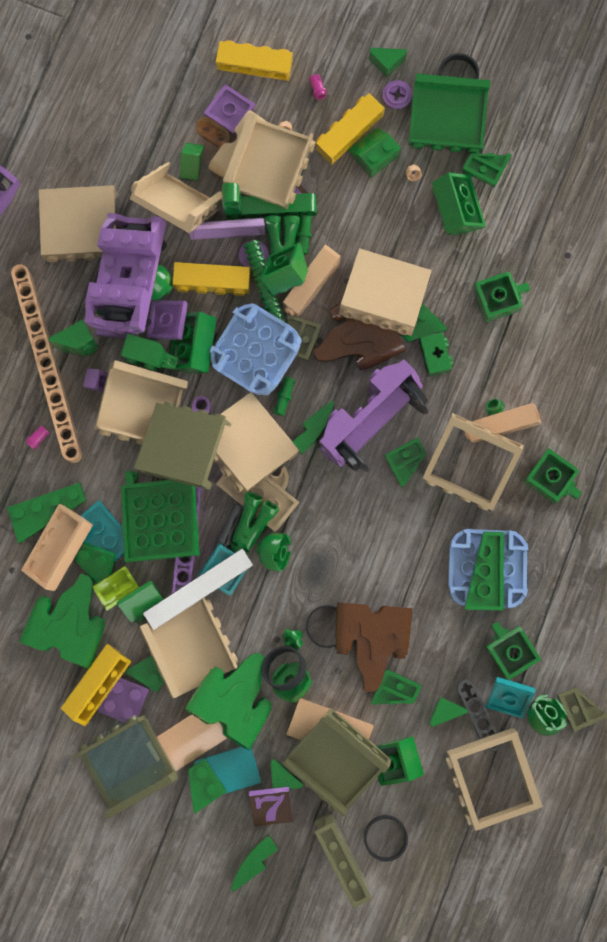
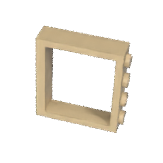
M452 413L422 479L431 486L438 485L442 487V490L448 494L455 493L466 502L470 503L472 501L477 503V506L483 510L488 511L490 509L493 511L523 451V445ZM453 426L514 453L491 501L431 474Z
M514 728L447 751V765L449 770L453 769L455 775L452 777L454 786L459 788L461 795L458 796L462 807H466L467 814H465L468 826L472 825L475 831L543 807L520 738ZM510 741L530 801L477 819L457 759Z

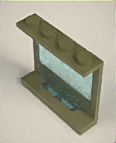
M134 715L126 720L127 725L123 727L120 724L110 729V735L105 736L102 734L93 739L94 744L89 746L86 743L78 748L79 753L73 756L74 759L82 757L109 809L103 813L107 819L179 778L145 715L139 718L137 715Z

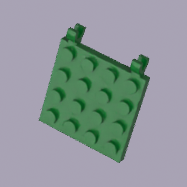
M125 471L126 485L121 486L124 562L199 556L195 486L171 480L136 484L138 482V472Z

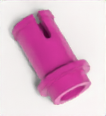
M319 74L312 75L309 81L313 89V97L316 100L324 99L327 90L323 87Z
M40 425L30 437H27L25 442L34 450L36 447H39L38 444L50 433Z

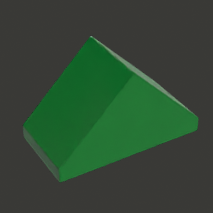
M370 48L369 60L388 77L406 61L407 49Z
M186 142L181 152L180 179L198 182L204 145Z
M439 697L428 721L429 726L434 727L464 715L468 711L466 708Z
M273 757L271 760L273 789L289 787V789L302 788L304 784L301 780L288 772L286 767Z

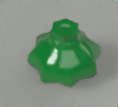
M286 629L282 634L284 644L299 651L303 645V633L298 629L296 631Z

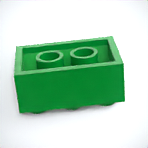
M448 172L431 182L433 193L437 199L438 210L444 223L443 226L448 235H460L486 227L470 175Z
M202 312L186 313L182 340H171L169 351L170 355L179 359L176 370H167L194 374L208 373L211 357L210 349L213 345L216 328V317Z

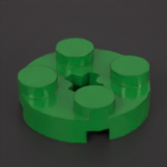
M300 663L282 664L273 675V684L283 685L288 683L290 678L293 679L296 676ZM306 669L303 680L295 688L288 691H279L273 687L272 689L280 699L295 703L307 693L312 685V679Z

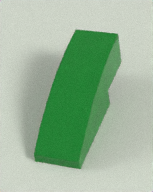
M333 400L302 424L305 432L292 441L302 456L315 444L326 428L328 417L333 411Z
M270 834L260 840L242 862L232 883V892L266 869L264 859L278 850V846Z

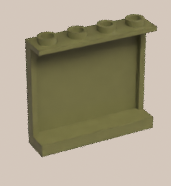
M164 402V404L156 403L134 468L144 474L210 490L212 482L207 479L225 425L231 427V423L226 420V416L215 413L213 416L200 409L197 412L192 411L187 406L178 408L169 402Z
M330 708L287 756L283 765L288 772L295 774L306 787H310L315 791L321 800H325L330 804L336 813L345 816L347 809L382 772H386L390 767L392 759L335 710Z
M332 812L315 820L314 823L317 830L314 832L353 909L371 900L369 885Z

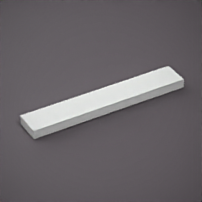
M241 549L143 614L153 630H155L252 567L253 564L244 550Z

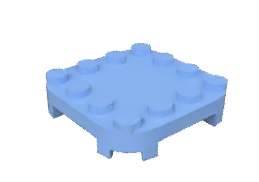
M251 303L239 308L236 307L232 312L234 316L217 344L211 346L212 366L218 372L248 391L257 395H269L278 386L297 355L302 342L301 337L289 324L260 308L258 305Z
M465 529L455 534L449 546L448 589L452 601L461 606L465 605L482 533L486 531L504 532V608H513L521 604L528 591V544L523 537L511 530Z

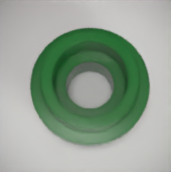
M496 398L489 400L486 404V412L489 416L501 413L505 408L504 403Z

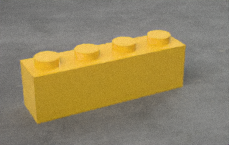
M230 40L225 42L219 41L216 66L217 70L289 81L293 52H289L286 49L275 50L267 46L256 47L249 43L237 44Z
M370 93L365 97L362 96L358 99L356 106L352 110L348 109L339 122L335 121L326 134L318 137L316 140V151L332 165L384 116L385 108Z
M174 262L173 287L178 292L183 293L188 292V290H194L200 294H206L209 291L215 292L217 295L233 293L235 296H244L249 294L251 271L250 267Z
M107 644L60 709L73 721L86 726L132 661L122 652Z

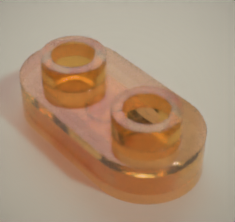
M203 117L197 121V133L211 144L221 148L224 143L230 142L228 130L212 119ZM208 127L209 130L203 131V128ZM223 137L224 140L219 141L218 138Z

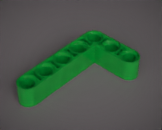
M225 183L222 185V205L227 220L255 219L267 216L280 217V213H282L281 218L286 216L300 217L301 215L313 217L317 215V199L313 193L296 194L293 204H289L288 209L252 196H241L237 183Z

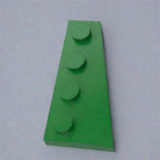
M79 482L7 507L18 544L23 543L26 539L45 528L59 504L74 510L85 503L87 499L82 484Z
M485 531L482 533L463 610H504V532Z

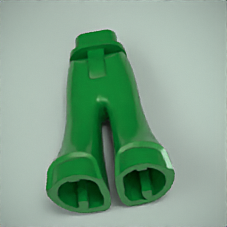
M286 216L283 218V246H281V217H264L269 235L271 254L295 244L300 217Z
M246 492L243 512L230 544L232 546L231 551L236 553L243 549L246 554L250 552L263 529L278 513L279 507L269 500L264 501L257 519L251 526V522L264 498L256 493Z

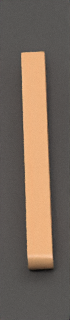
M21 264L13 267L11 274L61 452L66 460L71 463H77L82 458V450L52 344L48 339L50 337L33 277L27 267ZM21 272H26L24 278H18ZM25 290H31L28 296H23ZM36 307L34 313L28 314L29 308ZM37 324H40V330L34 332L33 327ZM41 342H46L45 348L39 350L38 345ZM45 360H51V364L48 367H43ZM55 377V384L48 385V380ZM56 395H61L59 403H53V398ZM61 413H66V419L61 422L58 421V416ZM66 431H71V437L64 440L63 434ZM71 449H76L75 457L69 458L68 452Z

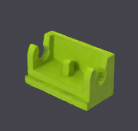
M126 566L93 586L96 595L106 610L111 609L117 605V601L139 588Z

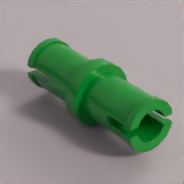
M307 215L300 216L299 232H297L298 242L302 246L304 255L309 253V239L312 238L310 233L312 217Z
M284 377L281 390L277 393L278 399L273 414L284 417L288 402L292 399L291 393L296 380Z

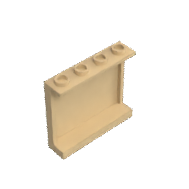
M249 112L225 173L223 184L237 183L240 193L288 209L289 204H293L296 193L294 191L296 186L299 187L303 177L301 172L307 168L309 162L307 156L309 152L312 153L316 142L313 141V134L310 133L309 137L257 119V114Z
M170 162L163 166L160 165L158 169L152 170L150 174L143 176L139 181L133 183L130 189L132 192L130 200L188 233L217 213L222 205V192L219 191L209 198L169 175L167 172L171 164Z
M114 185L39 189L41 256L44 260H47V262H57L61 259L76 261L79 258L95 260L97 257H102L103 251L97 244L101 227L107 219L108 213L116 214L115 199H117V192Z
M359 248L341 302L339 314L346 318L360 320L366 324L380 326L383 329L394 330L402 335L412 336L432 270Z
M116 360L111 362L94 429L99 430L101 435L110 437L111 434L118 436L119 440L129 441V439L136 440V444L142 445L156 403L164 404V402H169L179 408L182 392L187 388L188 381Z
M252 392L221 413V415L226 416V420L231 423V427L225 425L213 462H216L221 467L222 474L230 478L235 490L239 493L241 492L243 496L248 490L298 454L299 449Z
M205 597L155 630H153L149 623L139 627L172 699L199 687L205 676L214 666L220 668L225 673L237 668L238 659L234 652H230L228 648L230 642L226 635H222L219 629L222 627L218 617L214 618L211 612L213 606L210 600H206Z

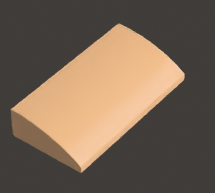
M59 504L21 571L44 589L55 591L93 524L69 508Z
M303 698L299 699L286 735L302 740L330 708ZM336 711L369 740L374 727L373 724Z
M190 715L157 736V739L173 768L177 771L227 739V737L222 734L223 727L219 722L205 724L193 715ZM151 741L146 743L156 760L160 761V757Z

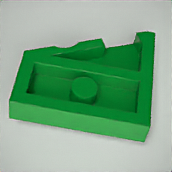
M471 153L462 172L495 188L512 154Z
M422 303L412 336L397 333L407 343L417 341L420 337L445 332L447 327Z
M417 437L384 455L401 488L406 485L427 453Z
M83 541L75 556V561L98 584L111 575L116 554Z
M152 656L126 671L127 674L158 693L164 683Z
M386 669L382 682L371 700V704H414L422 685Z
M206 758L188 770L193 812L195 814L227 792Z

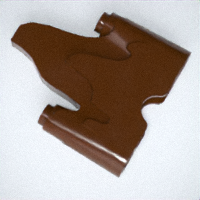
M341 303L335 305L329 311L333 321H340L346 318L339 314ZM349 318L346 322L334 328L328 334L324 343L313 350V354L317 361L323 363L345 357L358 356L355 362L359 370H366L405 352L406 349L397 331L383 329L374 324H366L360 320Z
M337 602L336 654L348 655L354 640L355 664L362 677L363 691L375 692L379 688L391 654H394V658L405 659V656L408 655L413 608L381 606L376 613H373L366 604Z

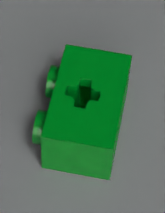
M443 332L420 337L419 345L427 376L432 377L449 373L454 363L452 356L448 355L447 348H449L447 337L443 336ZM435 351H437L438 354H441L439 358H437L436 355H433Z

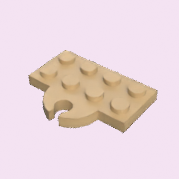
M285 466L281 469L279 476L270 474L248 490V492L256 493L264 498L255 517H258L261 507L266 500L275 503L279 507L276 516L267 524L275 533L300 503L285 491L289 481V475ZM223 475L216 485L244 507L245 495L243 496L241 492H237L230 478Z

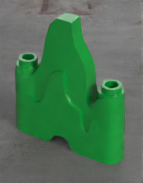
M80 573L75 584L61 595L51 615V599L40 595L18 642L41 651H49L56 647L59 649L62 659L90 668L106 625V619L94 616V619L90 618L94 586L92 578Z
M259 653L249 655L226 678L223 676L225 672L214 666L197 688L185 710L205 724L219 722L223 727L222 734L250 751L272 709V703L265 698L259 700L252 708L261 687V670L265 657Z

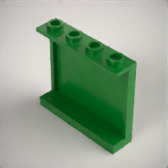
M416 73L408 145H412L414 149H423V146L431 147V150L441 151L442 148L449 149L450 152H460V150H467L469 154L482 152L484 149L488 92L491 80Z

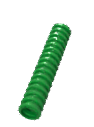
M257 240L250 241L244 244L243 248L246 249L245 254H248L247 260H250L249 265L252 266L251 271L254 272L253 277L256 278L254 281L257 282L256 287L259 288L260 299H263L262 305H265L264 310L286 322L282 318L284 315L281 314L282 309L279 308L278 297L273 295L261 280L266 263H264L265 258L262 257L263 252L260 251L262 248L258 245L260 242Z

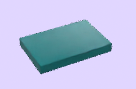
M98 500L81 515V517L93 524L84 541L115 553V563L124 555L123 526L104 504Z
M238 747L205 757L226 788V793L262 783L252 747L250 751ZM204 758L199 759V760H195V761H194V764H197L198 762H200V761L203 760Z

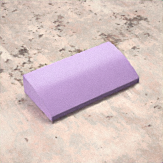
M264 218L209 221L202 223L190 232L189 235L191 240L265 235Z

